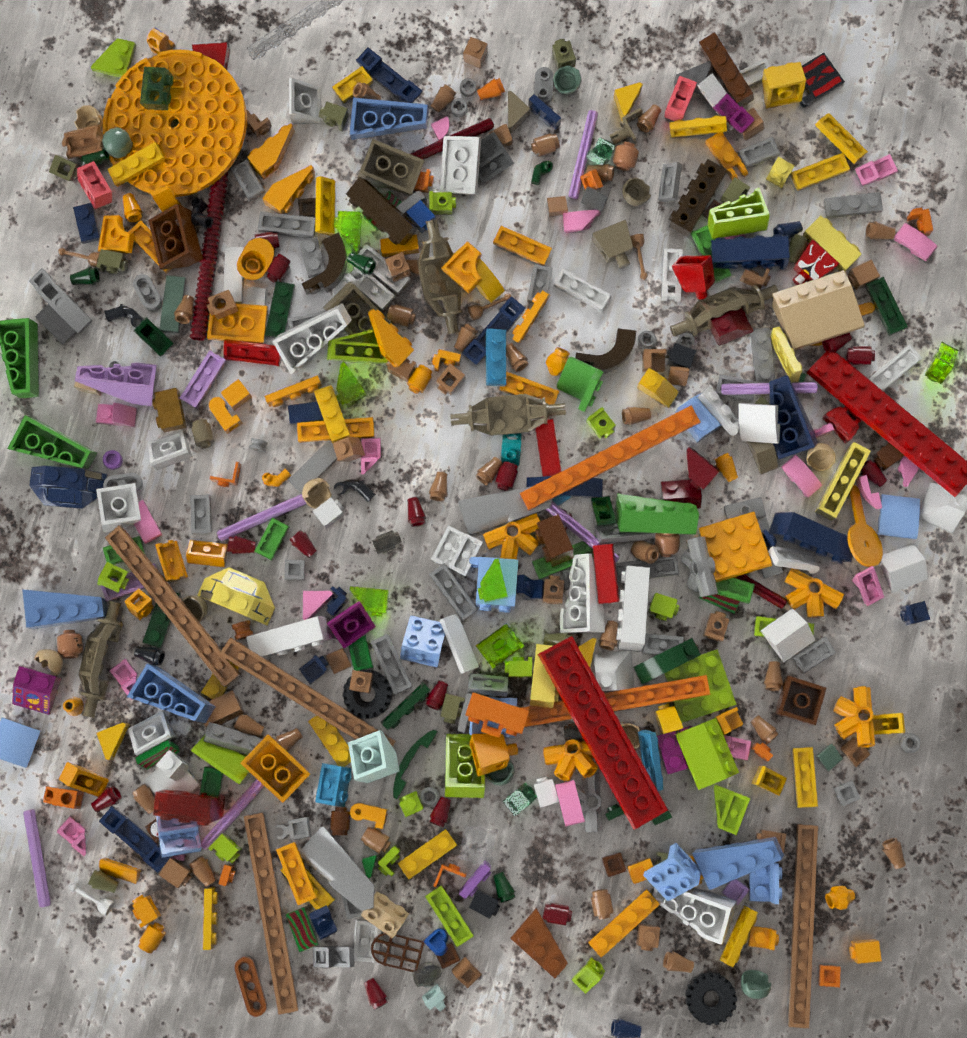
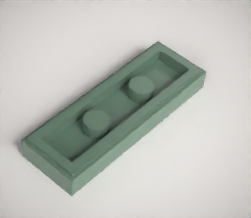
M166 276L159 328L162 332L179 333L180 323L175 320L174 312L181 303L185 293V277Z

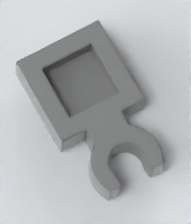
M309 817L288 820L289 826L285 824L275 826L276 829L282 828L284 830L282 836H277V839L280 840L286 839L289 835L291 840L312 837Z

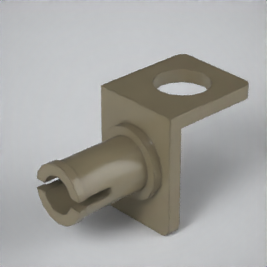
M641 108L622 117L623 128L609 134L614 145L628 137L632 138L634 144L637 143L636 137L628 123L643 114Z

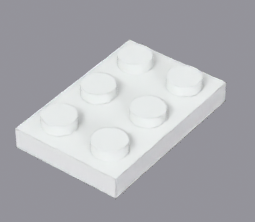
M444 136L440 192L477 195L481 151L480 137Z

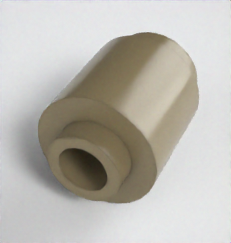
M206 419L194 421L191 429L195 445L201 449L211 447L214 437L210 423Z

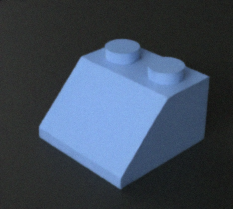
M700 394L678 407L675 412L677 413L692 405L700 420V424L688 429V431L697 443L722 426L697 398Z

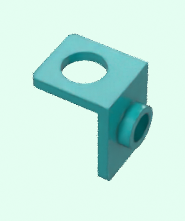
M522 433L503 435L502 463L510 462L517 466L520 465ZM507 437H516L517 439L510 440Z

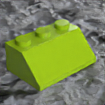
M716 718L675 734L698 790L739 773Z
M205 735L192 748L191 751L239 785L246 784L252 775L240 764L247 756L246 754L244 755L243 753L205 742Z

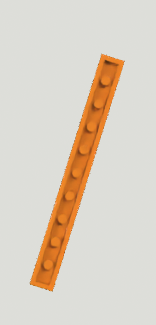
M691 405L521 492L520 495L528 511L700 424V420Z
M707 675L607 692L604 695L613 711L616 712L710 695ZM563 700L554 702L553 708L539 706L522 707V709L529 711L524 728L572 719Z

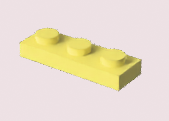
M780 326L772 329L770 336L771 344L791 382H798L802 373V365L797 361L794 349L790 347L786 334L782 332Z

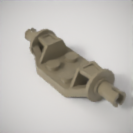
M438 219L426 221L429 239L422 242L423 247L417 261L424 300L437 313V317L443 316L445 318L447 334L458 333L460 331L456 315L463 312L461 309V288L441 269L454 254L447 241L449 238L440 236ZM430 243L433 244V257H429ZM438 300L443 301L445 312H443Z
M775 284L763 290H759L757 285H752L751 290L731 287L705 299L698 300L690 312L684 313L685 321L670 326L671 333L676 337L690 331L693 337H696L698 333L712 328V317H720L727 311L738 310L741 307L746 314L758 309H765L764 301L771 299L772 293L779 290Z
M527 394L488 397L473 406L469 405L467 413L450 414L451 419H459L451 421V426L469 424L471 432L477 430L490 436L530 432L543 423L548 424L547 418L549 416L566 415V410H557L565 408V403L548 405L545 397L539 399Z
M109 601L106 618H97V621L101 623L87 636L78 674L84 690L79 695L87 698L83 716L95 718L98 701L101 699L107 700L105 694L109 681L99 679V675L103 671V656L106 655L108 650L107 641L118 642L121 627H124V624L117 621L121 603Z

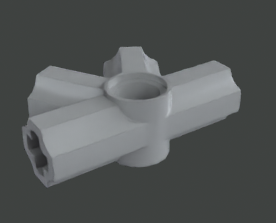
M705 537L687 540L689 549L681 556V561L691 571L687 582L689 589L695 592L699 591L700 597L718 594L713 574L715 573V562L712 557H709Z
M595 772L590 778L582 776L583 787L575 784L583 817L585 818V832H603L599 772ZM591 796L598 800V805L594 808H590L587 805V799Z

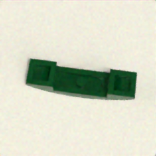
M432 730L422 736L412 745L402 759L393 787V798L396 800L408 783L402 779V776L421 745L429 748L438 731Z

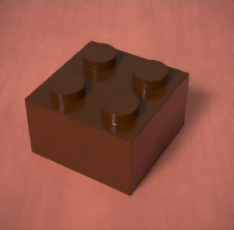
M559 514L537 522L535 536L539 546L543 544L542 553L546 563L550 562L551 566L554 567L572 560L573 547Z
M786 676L774 714L810 726H816L827 688L795 677Z

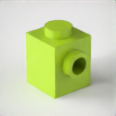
M654 593L648 613L656 615L655 618L662 621L672 619L678 613V599Z

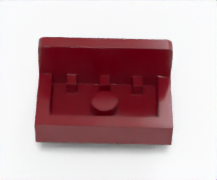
M691 479L662 481V499L679 503H691L696 505L697 509H700L702 503L701 488L698 490L690 484Z

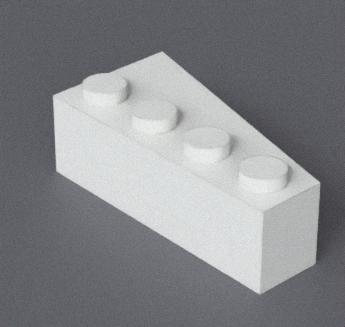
M342 303L278 335L272 342L290 374L350 323L351 318Z
M626 566L625 571L621 572L620 582L624 584L623 590H620L619 602H622V605L618 611L620 627L617 628L616 640H618L617 650L641 652L645 645L650 568Z
M317 616L247 636L249 649L266 660H270V656L273 655L281 657L288 655L289 651L299 652L306 650L308 646L316 647L323 645L324 642L336 639L327 625L331 617Z

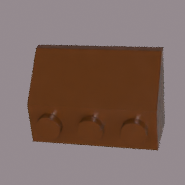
M175 204L148 220L161 270L190 267L203 259L196 228L191 222V210Z

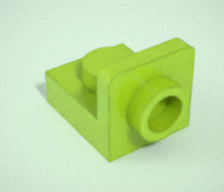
M396 845L378 862L380 865L378 869L385 876L389 874L392 877L395 874L387 864L393 865L400 857L398 855L400 849Z
M591 957L571 980L586 994L602 979L605 969L600 962L595 961Z

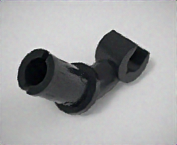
M194 198L191 202L193 207L191 211L192 224L195 226L200 225L207 229L211 228L213 225L212 217L202 213L207 209V204L203 199Z
M123 304L104 311L108 322L122 317H129L131 325L136 328L137 319H140L141 322L144 320L133 308Z
M349 479L337 482L334 485V489L339 485L344 486L343 491L339 495L345 494L348 489H353L367 503L376 495L364 483L365 480Z

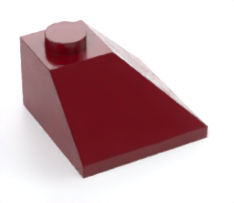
M742 307L738 310L727 311L720 317L711 318L712 328L710 330L718 346L754 331Z
M688 447L686 452L688 476L691 479L690 484L698 490L700 488L704 490L720 471L696 450Z

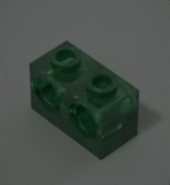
M144 67L140 104L147 110H168V106L171 103L170 89L173 85V75L169 70L163 67ZM159 77H162L161 80L156 83L157 79ZM159 95V98L154 101L155 97Z

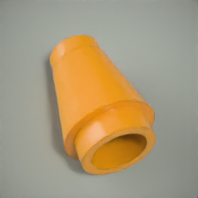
M132 193L123 195L124 217L128 222L132 223L141 220L143 212Z
M729 453L714 459L716 467L728 482L738 478L733 458Z
M71 697L63 703V709L70 716H78L84 709V703L78 697Z

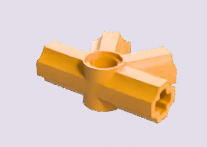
M537 513L484 533L483 537L488 549L490 550L502 545L500 558L517 560L518 548L530 556L539 546L538 541L530 534L535 532L537 522H540ZM515 527L518 530L517 535H508V528Z
M791 568L784 581L796 588L785 596L787 603L794 610L806 603L808 618L824 617V603L837 609L844 596L843 593L824 584L820 579L812 578L797 569ZM811 583L818 586L819 590L817 593L810 591L809 585Z
M858 686L853 688L854 702L842 696L838 699L833 712L845 718L834 724V727L843 740L856 733L857 746L870 748L875 746L871 689L866 686ZM862 713L867 714L869 719L861 720L859 715Z
M571 739L565 744L544 747L543 749L545 764H558L554 775L560 780L570 781L575 769L584 778H590L598 769V766L591 759L594 757L585 741L578 742Z

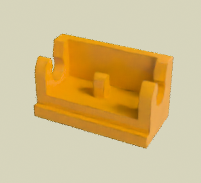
M168 540V543L155 544L166 581L172 583L187 578L188 574L178 542Z

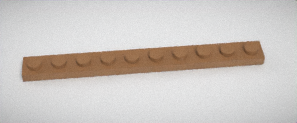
M118 525L105 539L220 683L227 687L241 675L231 661L220 655L222 650L122 525Z
M231 637L220 652V655L355 740L379 731ZM384 733V735L393 747L396 740H394L393 738L389 737Z
M264 812L243 816L278 1015L299 1010Z
M797 824L788 1011V1026L795 1028H809L818 841V826Z

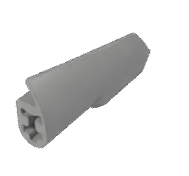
M526 487L459 500L458 504L469 535H473L505 523L515 522L535 513L539 514L541 511L550 508L553 499L528 511L520 495L521 492L531 488Z
M321 827L300 851L302 859L328 880V883L360 911L374 908V884L327 829Z

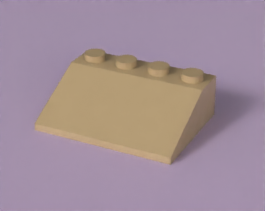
M844 270L772 293V308L787 336L791 348L794 350L865 327L852 285Z

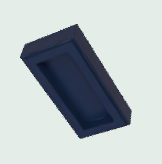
M317 402L288 405L290 425H296L301 422L324 421Z

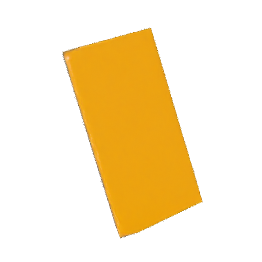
M414 234L405 245H395L389 238L380 239L381 253L384 258L392 257L403 252V255L419 253L417 234Z
M190 540L186 552L187 563L225 567L228 544Z
M102 858L99 861V870L107 875L134 884L138 882L141 869L108 858Z

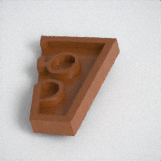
M535 908L510 939L553 978H556L568 962L537 908Z

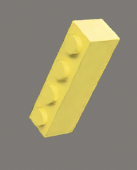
M855 442L848 447L815 513L830 521L837 517L871 450Z

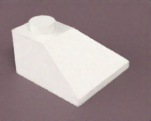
M135 483L96 489L104 532L113 531L118 525H122L125 529L141 521Z
M931 483L920 507L919 519L953 533L966 512L967 492L961 490L956 497H953L939 484Z
M631 651L593 654L594 677L603 692L635 688Z

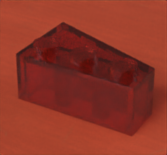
M162 789L155 793L153 815L160 816L161 820H172V818L179 819L178 822L181 823L196 821L197 825L208 826L209 823L223 817L226 794H219V796L215 797L208 796L207 793L203 792L201 794L188 793V791Z

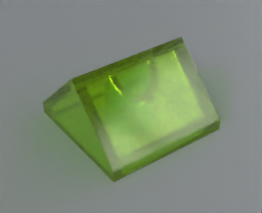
M507 623L475 645L492 670L524 648V644Z

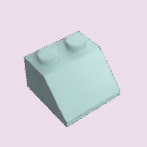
M381 730L348 742L354 780L370 783L399 772L397 754Z

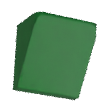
M377 854L362 859L364 871L368 878L372 877Z

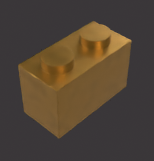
M177 388L154 392L155 398L152 399L154 409L158 411V417H156L158 428H161L164 432L187 428L180 391Z

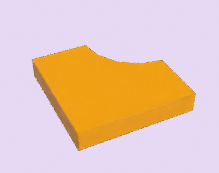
M104 215L98 252L103 249L118 253H132L135 235L124 229L123 217L119 215Z
M467 241L441 269L470 294L482 281L477 272V263L482 254Z

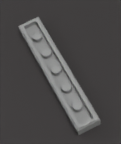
M677 555L658 557L652 564L641 560L615 563L617 583H620L621 572L625 571L626 566L650 568L649 579L679 575ZM571 569L562 570L565 590L569 589Z

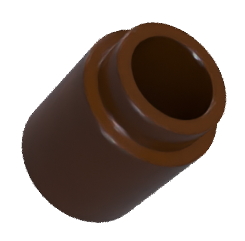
M335 807V811H331L330 830H332V835H348L350 830V811H347V807Z

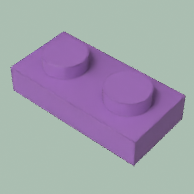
M486 860L459 890V895L464 899L468 895L472 897L479 888L477 887L481 880L484 882L490 876L491 872L489 870L491 865Z

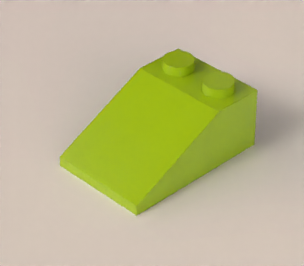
M446 734L445 797L484 798L485 775H477L469 744L472 736L470 734Z

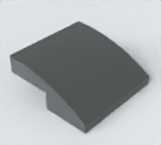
M495 132L481 140L479 179L485 184L514 164Z

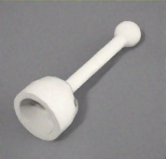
M77 884L70 885L71 891H76L97 903L98 911L103 915L107 916L112 910L114 901L108 898L98 900L79 889Z

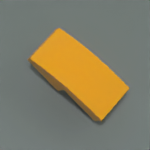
M168 185L157 187L154 192H151L154 201L162 212L175 204L181 205V202L175 197L173 190Z

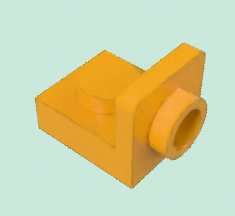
M439 349L438 354H434L432 365H435V371L439 372L441 362H444L446 366H449V364H452L454 367L455 365L460 366L461 354Z
M752 926L749 932L748 946L775 950V946H778L779 934H776V930Z

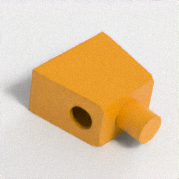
M472 734L469 744L478 776L506 768L510 760L509 756L518 755L517 744H506L502 734L500 738L489 734Z

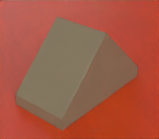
M508 91V129L510 133H513L530 116V108L512 91Z
M746 441L760 475L779 468L775 447L772 443Z

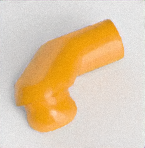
M286 469L278 475L264 473L262 480L267 486L279 487L291 474Z

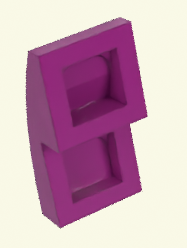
M725 94L713 107L720 116H726V122L739 133H743L755 120L728 94Z

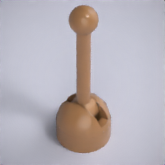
M635 234L630 237L633 248H636L641 269L640 278L645 280L648 275L645 273L640 249L645 243L644 234Z
M64 248L58 250L60 255L66 254L87 259L88 263L93 267L97 266L100 254L92 252L89 256L66 251Z
M507 293L504 297L483 307L478 304L469 306L468 312L472 320L475 321L481 318L485 309L505 300L507 301L511 294Z

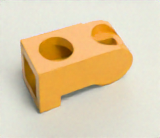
M153 28L147 36V43L151 51L156 55L162 51L173 50L175 47L174 42L169 40V36L157 28Z
M214 397L210 400L209 408L227 434L243 424L237 414L233 417L228 412V406L222 398Z
M356 803L351 807L350 815L354 820L360 821L365 819L376 822L375 828L384 829L389 809Z

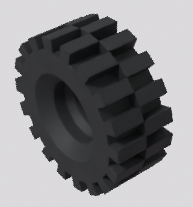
M370 669L360 670L374 674L372 688L375 691V697L370 702L363 701L360 697V692L349 690L351 677H349L346 684H344V691L342 692L344 704L350 712L358 717L366 719L378 717L390 705L392 688L388 680L381 673Z
M716 972L700 973L698 977H694L691 984H688V990L685 992V1001L690 1013L699 1022L706 1023V1025L711 1026V1024L720 1025V1022L725 1023L728 1017H732V1012L737 1007L735 1005L737 1002L735 988L728 979ZM715 991L718 994L719 1001L715 1006L710 1007L704 1003L706 992Z

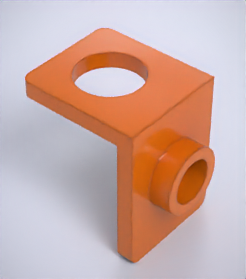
M236 461L232 480L210 476L209 479L212 482H217V485L221 487L237 486L241 470L240 462Z
M450 863L447 866L442 864L434 887H437L443 869L465 878L467 874L460 871L461 867Z

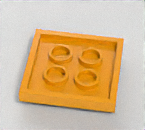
M755 512L699 528L701 537H705L709 557H712L715 562V573H713L715 582L772 566Z

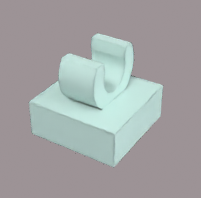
M438 984L422 996L429 1010L436 1007L439 1011H442L446 1007L443 1001L445 995Z

